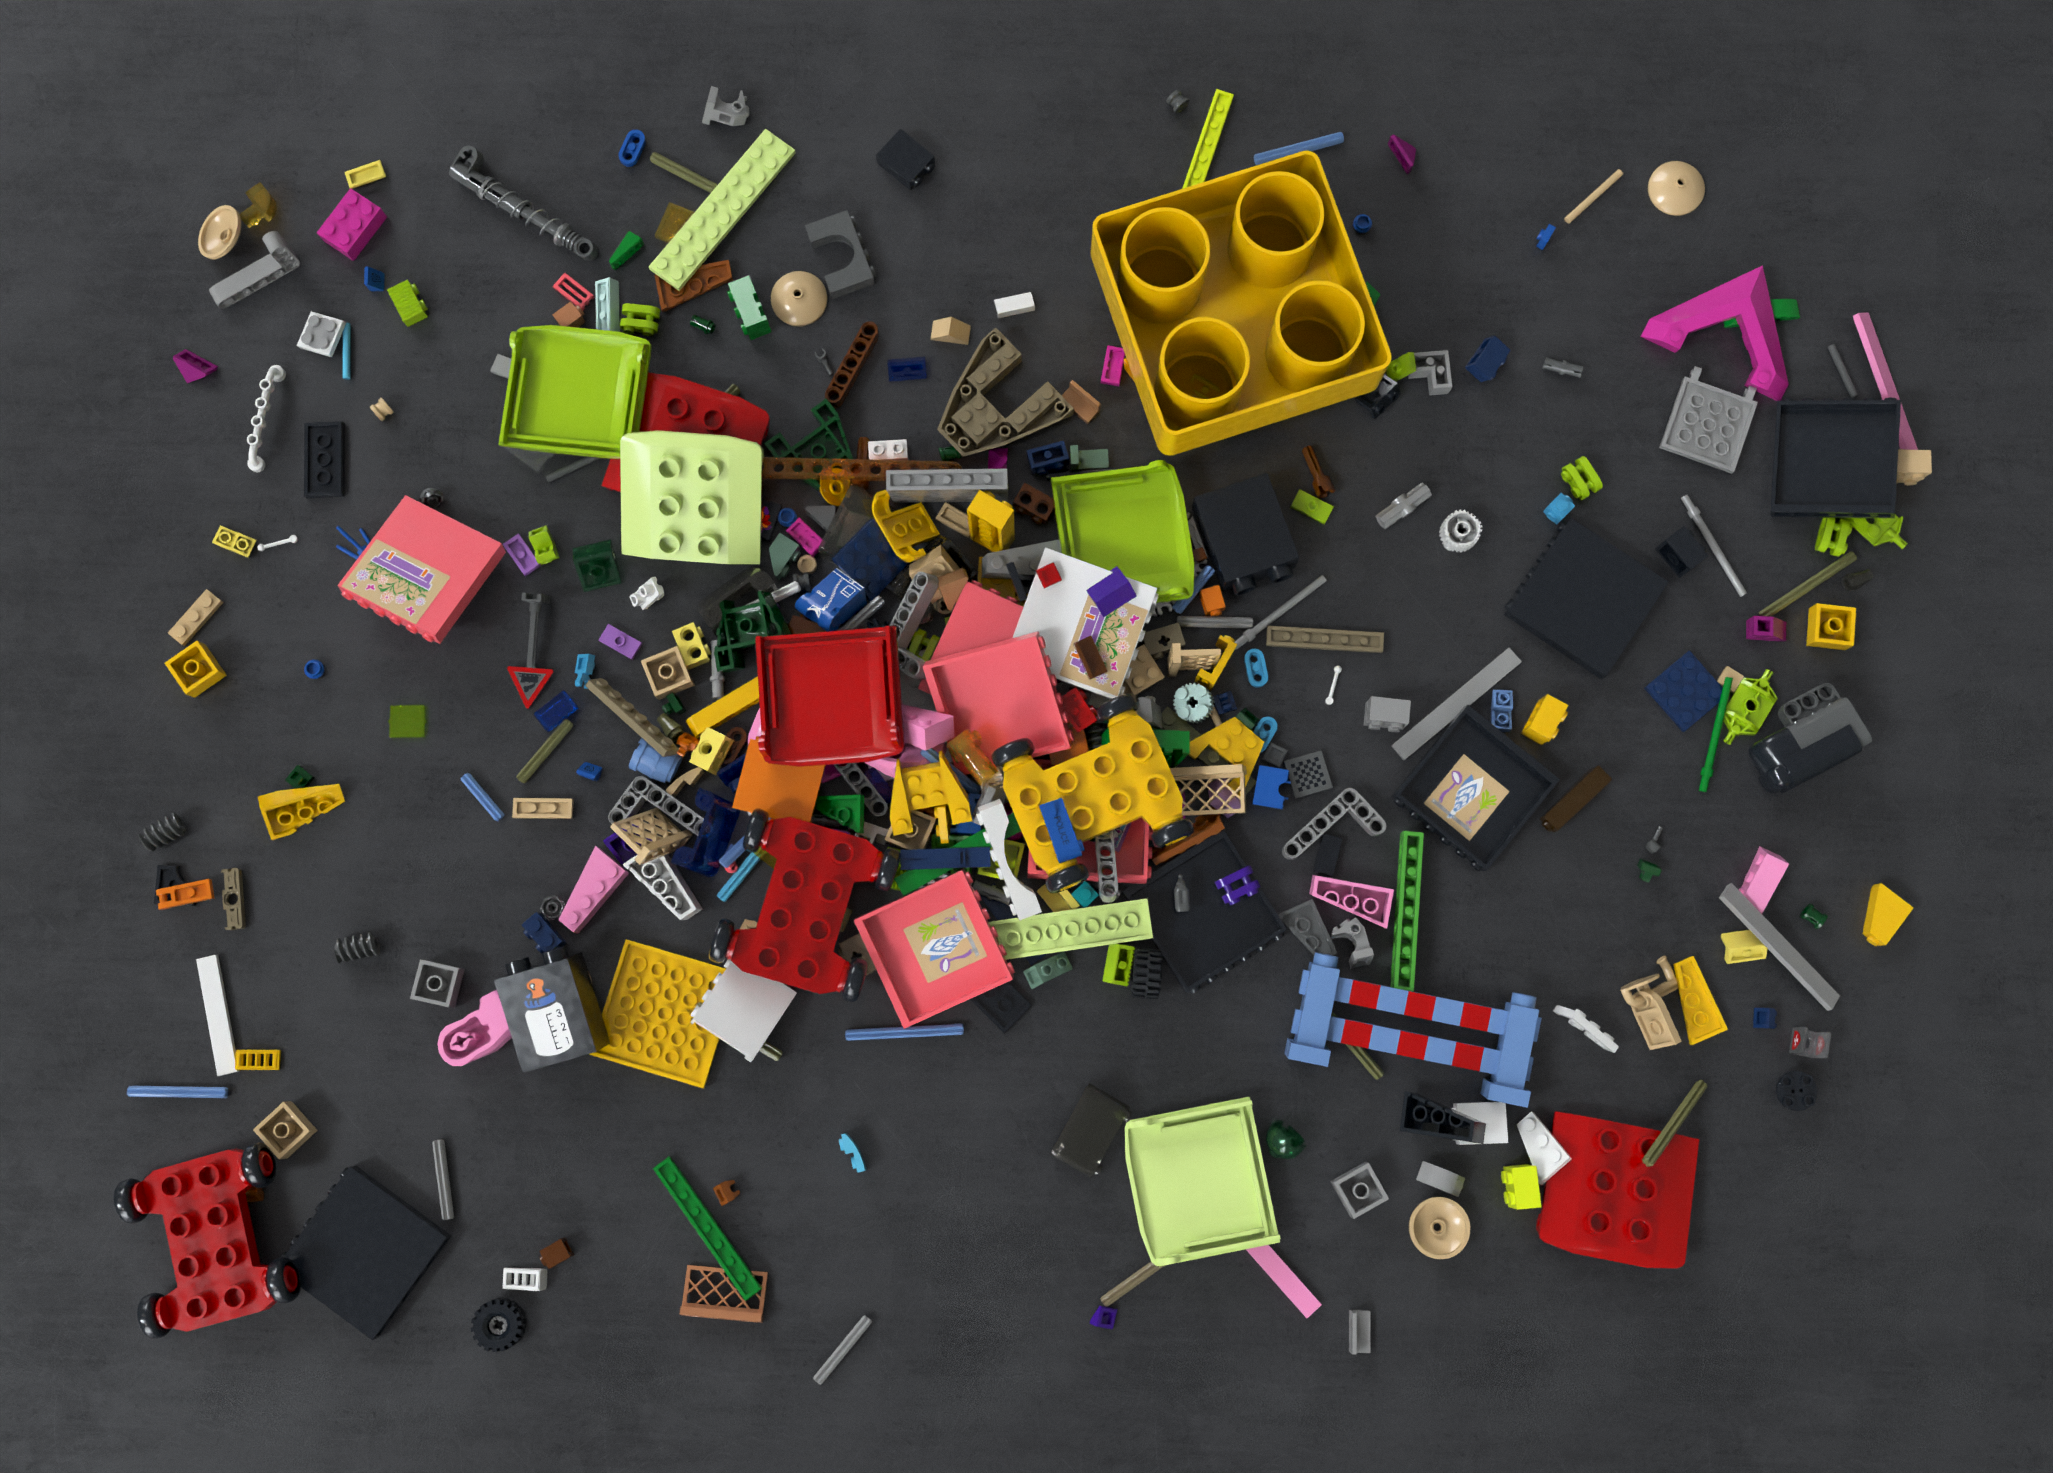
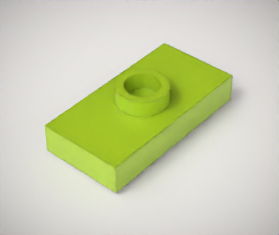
M1407 352L1391 361L1386 370L1387 376L1396 382L1415 372L1414 352Z
M1299 489L1290 508L1325 525L1334 506Z

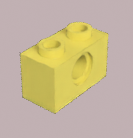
M707 727L701 734L700 741L696 749L693 750L689 762L717 775L734 740Z

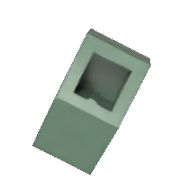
M781 533L778 534L769 547L773 572L779 581L782 577L785 578L790 571L789 566L793 561L796 562L801 555L800 546Z

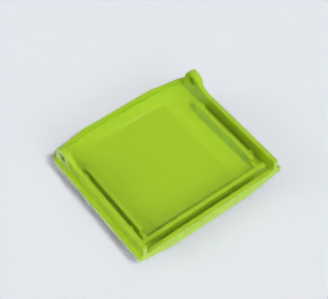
M556 325L521 327L517 331H512L509 338L512 358L498 445L529 451L620 459V440L623 435L640 432L652 350L650 342L646 339L617 331Z
M1156 460L1150 462L1147 466L1051 478L1062 554L1109 571L1117 566L1125 577L1157 588L1156 593L1159 596L1156 603L1186 600L1192 596L1194 592V557L1184 495L1175 469L1171 464H1168L1165 460Z

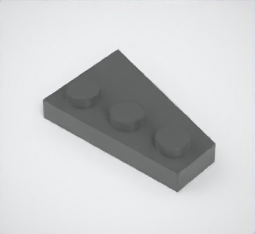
M1313 899L1278 914L1282 922L1313 955L1315 952L1328 955L1337 954Z

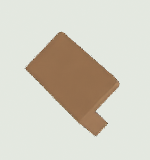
M1072 380L1062 397L1074 408V413L1085 423L1089 424L1100 412L1101 404Z

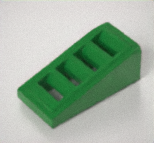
M630 231L626 234L609 260L612 269H618L644 245L642 238Z

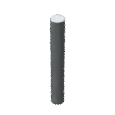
M1835 344L1828 346L1827 348L1850 397L1858 396Z
M582 458L545 477L549 483L601 458Z

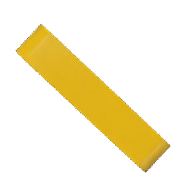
M758 676L689 717L686 723L695 738H699L707 727L715 729L759 702Z

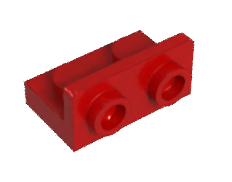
M1075 687L1062 696V709L1067 712L1068 719L1077 733L1097 721L1096 710L1093 705L1090 707L1087 705L1085 700L1088 698L1082 689L1077 690Z

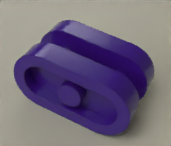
M1250 865L1214 882L1217 889L1224 887L1226 895L1222 896L1225 904L1229 902L1231 906L1241 901V896L1247 894L1250 897L1259 892L1257 888L1261 886L1258 880L1252 882L1249 877L1250 874L1254 873ZM1242 879L1244 886L1233 890L1231 883Z

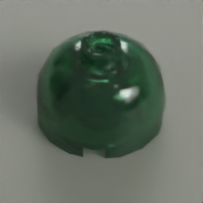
M1275 1120L1266 1133V1143L1270 1148L1268 1150L1269 1153L1275 1158L1280 1157L1290 1160L1297 1157L1307 1147L1303 1145L1305 1140L1293 1127L1289 1125L1287 1129L1282 1125L1283 1121Z

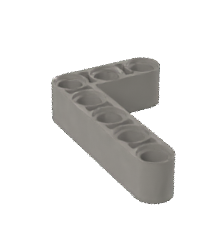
M277 231L268 232L262 238L270 254L218 282L209 289L218 308L223 309L233 305L299 267L300 261L292 247Z
M918 572L914 576L889 625L897 627L899 670L910 677L926 679L922 667L925 661L907 650V647L938 588L939 582L935 575L925 572Z
M638 776L631 782L608 815L609 822L613 824L616 822L618 815L623 814V819L634 816L639 812L644 803L649 801L701 839L710 840L715 835V827L710 822L643 776ZM646 782V788L639 791L640 784ZM661 793V800L655 802V795ZM634 798V805L628 807V800ZM673 804H677V810L670 813V807ZM693 815L692 822L686 823V817ZM708 825V832L701 834L702 827Z
M1347 788L1283 846L1282 855L1288 860L1296 859L1346 812L1370 836L1375 837L1382 834L1386 830V822L1355 789ZM1345 793H1350L1353 796L1352 803L1345 801ZM1331 806H1335L1339 809L1338 816H1334L1330 813ZM1358 808H1364L1367 811V816H1359ZM1317 819L1324 821V829H1319L1316 826ZM1372 822L1379 823V832L1372 829ZM1303 832L1310 834V842L1302 840L1301 834ZM1290 845L1294 846L1297 851L1296 855L1288 854L1287 847Z
M1113 830L1108 832L1109 835L1107 837L1097 836L1094 838L1099 895L1102 901L1107 903L1113 902L1117 898L1118 893ZM1105 849L1108 850L1111 854L1109 856H1103L1101 855L1100 851ZM1110 869L1112 874L1104 875L1102 870ZM1106 888L1113 889L1114 893L1112 895H1107L1104 893L1103 890Z

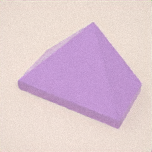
M1216 779L1208 786L1216 792L1223 783ZM1225 787L1218 795L1226 801L1233 793ZM1208 789L1209 798H1211L1213 793ZM1235 796L1228 805L1233 809H1241V801ZM1217 797L1210 803L1217 810L1224 804ZM1223 814V815L1226 816L1227 818H1229V817L1233 816L1234 814Z

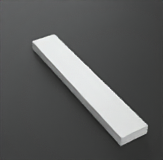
M212 955L196 959L217 1076L239 1072V1070H235L236 1049L219 956Z

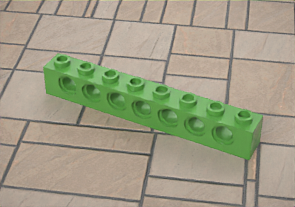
M1403 831L1400 833L1390 987L1414 992L1424 833Z

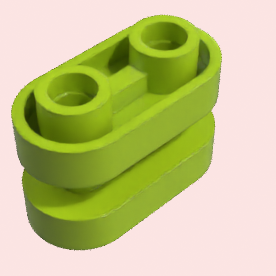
M623 304L622 314L626 315L627 318L620 320V328L624 333L634 334V332H640L646 336H653V334L658 332V323L654 322L653 319H659V308L649 305ZM635 317H636V318H646V320L634 319V318H635Z
M1582 456L1576 459V467L1570 463L1562 467L1561 476L1571 486V492L1576 499L1583 500L1589 497V489L1596 493L1603 488L1601 479L1586 457Z
M1823 518L1819 527L1815 550L1824 553L1827 548H1830V555L1837 557L1845 554L1848 547L1846 543L1847 536L1852 531L1850 521L1841 518L1838 523H1835V518ZM1834 530L1833 539L1831 541L1832 532Z
M919 629L917 632L915 631L910 641L912 643L907 650L926 662L931 660L941 637L933 635L931 639L926 638L927 632ZM923 645L927 646V648L923 656L921 657L919 656V653Z

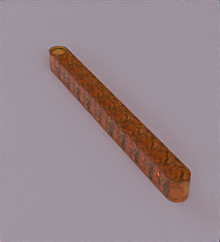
M764 457L763 465L765 467L762 470V478L886 481V470H891L893 467H898L900 470H910L913 467L919 470H930L931 468H937L938 470L962 469L959 463L952 461ZM777 464L784 466L781 472L774 471V467ZM796 465L804 467L799 473L794 472L793 468ZM821 465L823 470L820 473H815L812 471L814 466ZM834 466H841L842 471L840 473L832 472ZM854 466L862 468L859 474L851 472ZM877 466L881 468V472L873 474L871 469Z

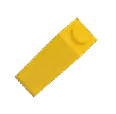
M1882 883L1874 884L1870 892L1862 934L1874 946L1887 945L1913 910V907Z

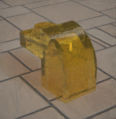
M259 182L245 192L253 205L241 212L240 218L248 228L258 224L262 218H265L269 223L276 214L277 206L274 198L264 185Z

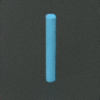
M346 323L343 330V379L346 380L351 379L350 323Z

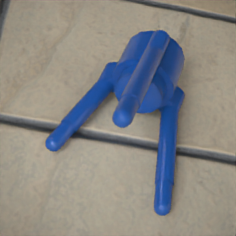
M337 526L336 529L358 549L357 554L360 556L367 546L361 547L340 526ZM360 528V533L362 534L366 543L369 544L370 539L368 538L364 530ZM336 545V548L356 560L358 559V555L340 545Z

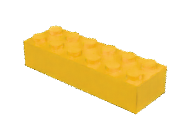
M979 489L967 508L970 539L991 552L1007 550L1015 540L1014 510L1012 505L1006 501L1000 502L996 500L995 495L985 490L983 492Z

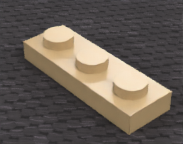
M206 589L171 628L168 634L181 645L186 646L224 602Z
M513 798L512 818L573 819L574 799Z

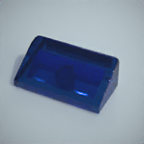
M925 357L887 360L889 382L927 378Z
M563 690L536 711L534 716L544 729L550 732L579 708L566 691Z
M746 753L717 772L725 786L729 787L728 784L740 777Z
M870 768L864 775L885 800L887 806L890 805L892 789L875 768Z

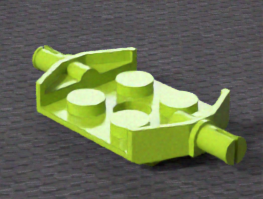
M1896 515L1895 518H1874V524L1868 523L1866 518H1843L1849 520L1850 525L1873 546L1895 542L1903 549L1908 544L1899 535L1903 516L1900 518Z
M1769 669L1765 670L1760 679L1743 678L1727 704L1723 722L1729 729V732L1723 740L1725 743L1727 742V744L1731 745L1736 735H1756L1778 699L1768 682L1773 674ZM1747 701L1754 702V711L1747 709Z

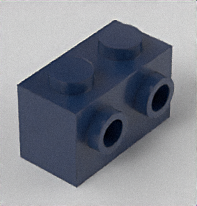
M1495 335L1485 338L1465 368L1480 382L1492 380L1497 375L1499 366L1506 362L1507 355L1511 350Z
M1064 441L1027 450V459L1032 475H1043L1048 472L1047 470L1051 469L1062 470L1066 468V465H1069V457Z
M534 913L522 924L525 929L523 933L530 940L534 939L537 943L535 947L540 953L563 947L567 943L542 913Z

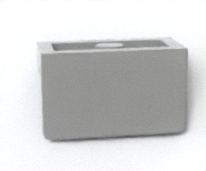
M986 782L972 814L973 823L980 825L976 814L979 813L977 807L998 799L1001 800L1002 804L1006 799L1004 789Z
M1349 1310V1352L1351 1354L1370 1353L1369 1310Z

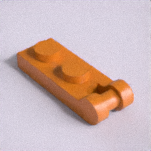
M212 879L156 890V896H159L160 901L158 903L159 910L215 899ZM171 894V901H168L167 895Z

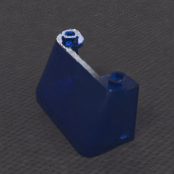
M699 788L695 797V803L698 808L707 813L693 849L684 846L679 847L675 851L671 863L691 872L712 877L719 871L721 865L719 859L726 852L740 810L732 808L733 802L708 790Z

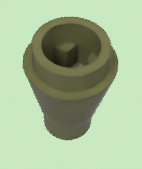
M663 713L657 718V722L660 724L665 736L673 742L677 741L678 737L684 733L683 727L667 714Z

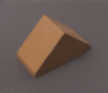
M963 568L937 577L947 609L950 611L969 579L966 570Z

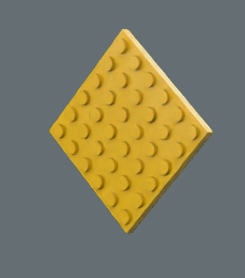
M626 939L602 1012L610 1044L589 1055L705 1088L720 1038L695 1022L691 1024L690 1022L693 1017L690 1015L698 1002L704 1003L702 997L708 989L712 991L716 985L713 983L714 979L719 973L723 975L726 969Z

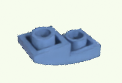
M1493 689L1491 724L1501 732H1511L1513 691Z

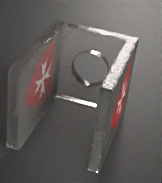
M1795 1027L1792 1030L1789 1053L1814 1059H1827L1831 1033L1808 1031L1807 1027ZM1808 1039L1810 1045L1807 1049H1805L1806 1040Z

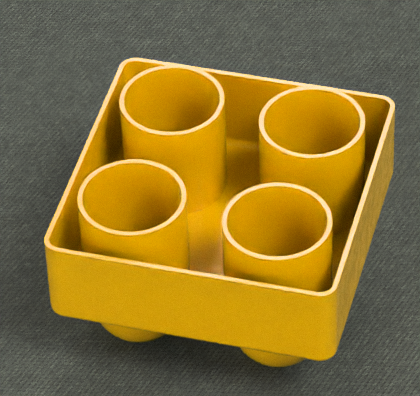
M1301 151L1097 216L1093 222L1091 258L1155 442L1163 454L1169 456L1176 455L1372 392L1378 387L1391 362V352L1320 159L1314 152ZM1194 374L1199 375L1215 384L1220 391L1217 392L1209 387V392L1204 394L1201 389L1205 384L1195 378L1191 383V379ZM1193 389L1202 393L1209 399L1199 397L1198 395H1196Z

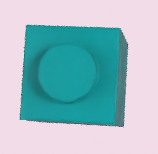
M1086 881L1071 894L1082 908H1086L1099 896Z

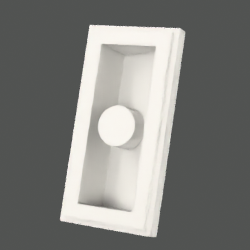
M1031 292L994 300L998 318L1035 311Z

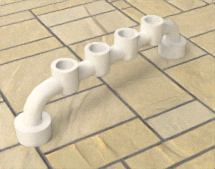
M279 365L270 367L266 378L259 383L260 388L263 390L262 396L255 401V405L259 409L257 415L251 419V424L254 426L253 434L247 437V442L250 444L247 464L252 471L257 473L265 468V461L257 456V450L262 445L260 437L262 430L266 427V421L264 420L266 411L271 407L269 397L270 393L275 389L273 381L281 382L286 377L285 370Z

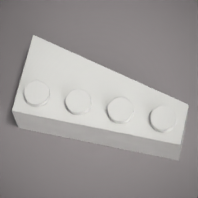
M669 854L641 865L634 860L636 858L634 856L623 864L680 920H688L703 910Z

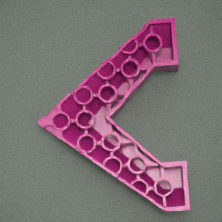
M1763 265L1648 320L1640 337L1675 353L1681 348L1687 334L1736 318L1753 367L1744 386H1753L1757 388V392L1776 401L1782 399L1789 383Z

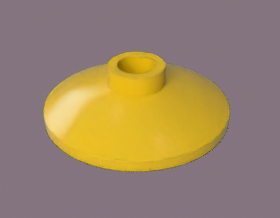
M840 468L829 469L822 475L820 479V492L829 504L843 506L851 501L854 490L849 487L850 475Z

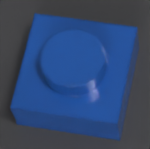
M1549 224L1546 230L1541 229L1536 238L1539 240L1536 247L1543 250L1556 227Z

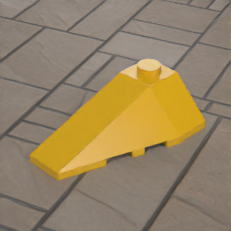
M340 784L280 790L258 796L260 810L271 840L293 834L297 831V828L305 823H311L313 818L321 813L325 814L345 802Z

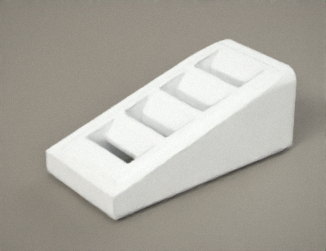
M504 1268L503 1289L542 1291L547 1288V1269ZM512 1273H514V1284H511ZM520 1273L522 1274V1284H520ZM529 1274H531V1275H530V1285L528 1284Z

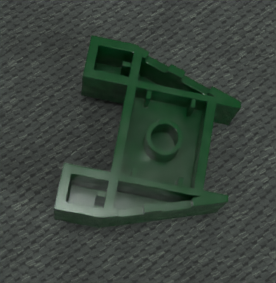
M827 398L811 409L812 415L820 424V427L791 447L779 432L764 443L766 449L779 465L819 492L820 484L817 482V479L827 470L834 468L845 459L852 468L855 467L839 415Z
M758 591V603L735 608L734 601L720 600V623L716 635H718L717 646L714 648L717 672H732L745 669L742 648L755 646L756 636L791 635L770 592Z

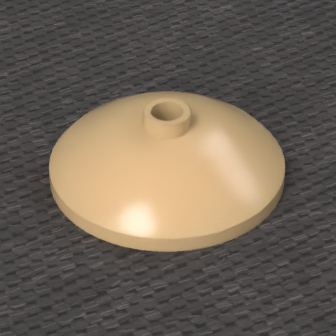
M1670 161L1660 165L1652 173L1648 182V194L1652 203L1660 211L1673 216H1681L1694 211L1699 206L1705 194V184L1701 174L1690 164L1681 161Z
M229 205L220 206L212 211L204 221L199 233L198 246L201 254L208 259L221 258L228 254L236 245L242 225L240 214L235 208Z
M804 271L790 272L782 276L775 283L771 292V305L776 316L784 323L791 326H806L817 321L824 313L827 306V292L824 284L815 275ZM796 292H800V293H801L800 296H795L794 294H795Z
M1432 1197L1422 1201L1412 1212L1409 1221V1233L1413 1244L1421 1253L1434 1259H1448L1460 1253L1466 1246L1470 1236V1222L1465 1210L1455 1201L1445 1197ZM1436 1223L1440 1224V1229L1438 1231L1434 1230V1225Z

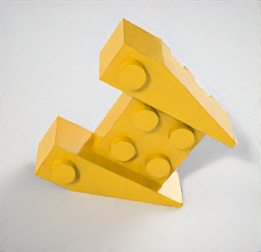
M942 750L939 751L940 762L902 768L900 758L896 760L890 805V821L894 836L913 832L911 810L949 804L953 825L972 821L968 794L949 765Z

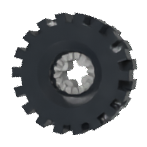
M497 1298L481 1305L480 1309L476 1310L474 1313L475 1317L471 1321L473 1323L471 1332H474L475 1335L472 1337L474 1340H478L479 1343L477 1345L479 1347L483 1346L485 1347L484 1350H492V1352L497 1353L498 1351L502 1352L513 1347L521 1340L520 1338L525 1333L523 1329L526 1327V1323H524L526 1316L525 1314L522 1315L521 1311L523 1309L517 1307L515 1301L510 1302L507 1298ZM496 1320H498L499 1322L503 1321L504 1324L502 1325V1330L500 1328H495V1325L497 1324Z

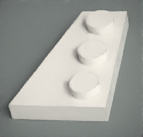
M1557 1005L1553 1010L1557 1015L1569 1018L1568 1023L1581 1031L1585 1030L1584 1035L1603 1049L1613 1053L1618 1049L1619 1046L1613 1042L1614 1038L1606 1032L1602 1033L1599 1030L1601 1027L1591 1020L1589 1022L1585 1018L1586 1014L1579 1009L1574 1011Z
M1531 1111L1517 1124L1532 1165L1537 1167L1538 1182L1540 1185H1543L1572 1158L1534 1112Z

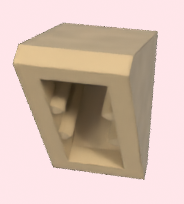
M953 317L934 320L931 340L968 345L971 326Z

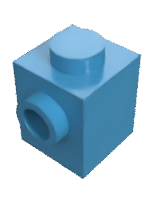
M1560 493L1543 512L1548 519L1557 525L1575 505L1569 496Z

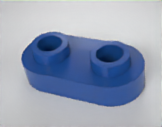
M631 130L619 151V159L624 166H634L644 149L646 139L640 130ZM628 156H632L630 160L626 159Z

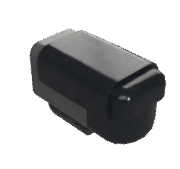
M1824 683L1781 706L1778 710V716L1784 728L1752 744L1749 747L1748 754L1761 775L1758 777V780L1763 788L1769 793H1777L1779 791L1785 793L1859 754L1863 747L1872 742V738L1849 699L1840 697L1832 684ZM1820 690L1826 691L1827 698L1821 695ZM1803 699L1809 700L1810 707L1804 704ZM1786 707L1792 709L1793 716L1786 712Z

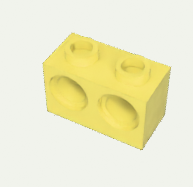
M693 622L672 631L685 665L689 670L710 661L709 655H711L708 644L704 645L702 641L704 634L700 626L697 627ZM687 633H694L692 640H685ZM695 650H701V655L698 658H692V653Z

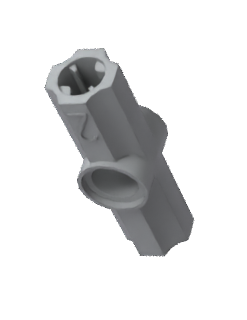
M1422 482L1408 493H1403L1390 506L1375 516L1377 522L1386 529L1400 518L1407 517L1417 506L1432 496L1430 489Z

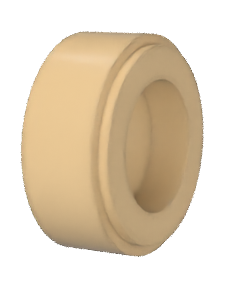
M803 555L799 558L797 566L802 574L809 572V575H811L817 569V562L811 555Z

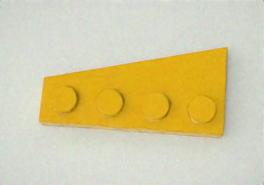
M1694 956L1674 963L1689 1044L1694 1045L1728 1030Z

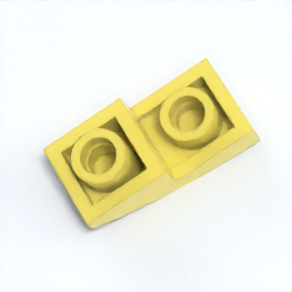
M220 525L212 543L249 558L257 540Z

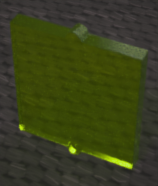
M425 705L390 706V720H388L390 724L389 737H424L425 723H427V720H425Z

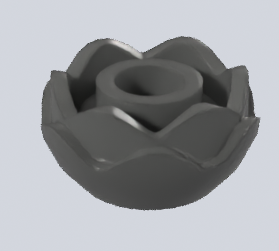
M427 488L420 495V503L430 508H437L443 502V493L437 488Z
M548 896L543 900L540 911L546 919L557 920L565 908V903L559 896Z

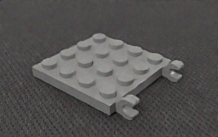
M1694 366V369L1689 374V378L1685 376L1682 380L1659 448L1732 474L1735 471L1758 403L1753 401L1757 388L1749 385L1748 389H1745L1743 397L1698 381L1702 368Z

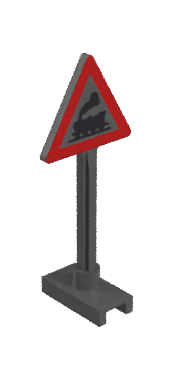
M522 592L521 600L530 602L529 611H531L527 666H508L507 669L525 707L529 709L554 673L552 669H539L535 667L539 612H541L542 604H550L551 596Z

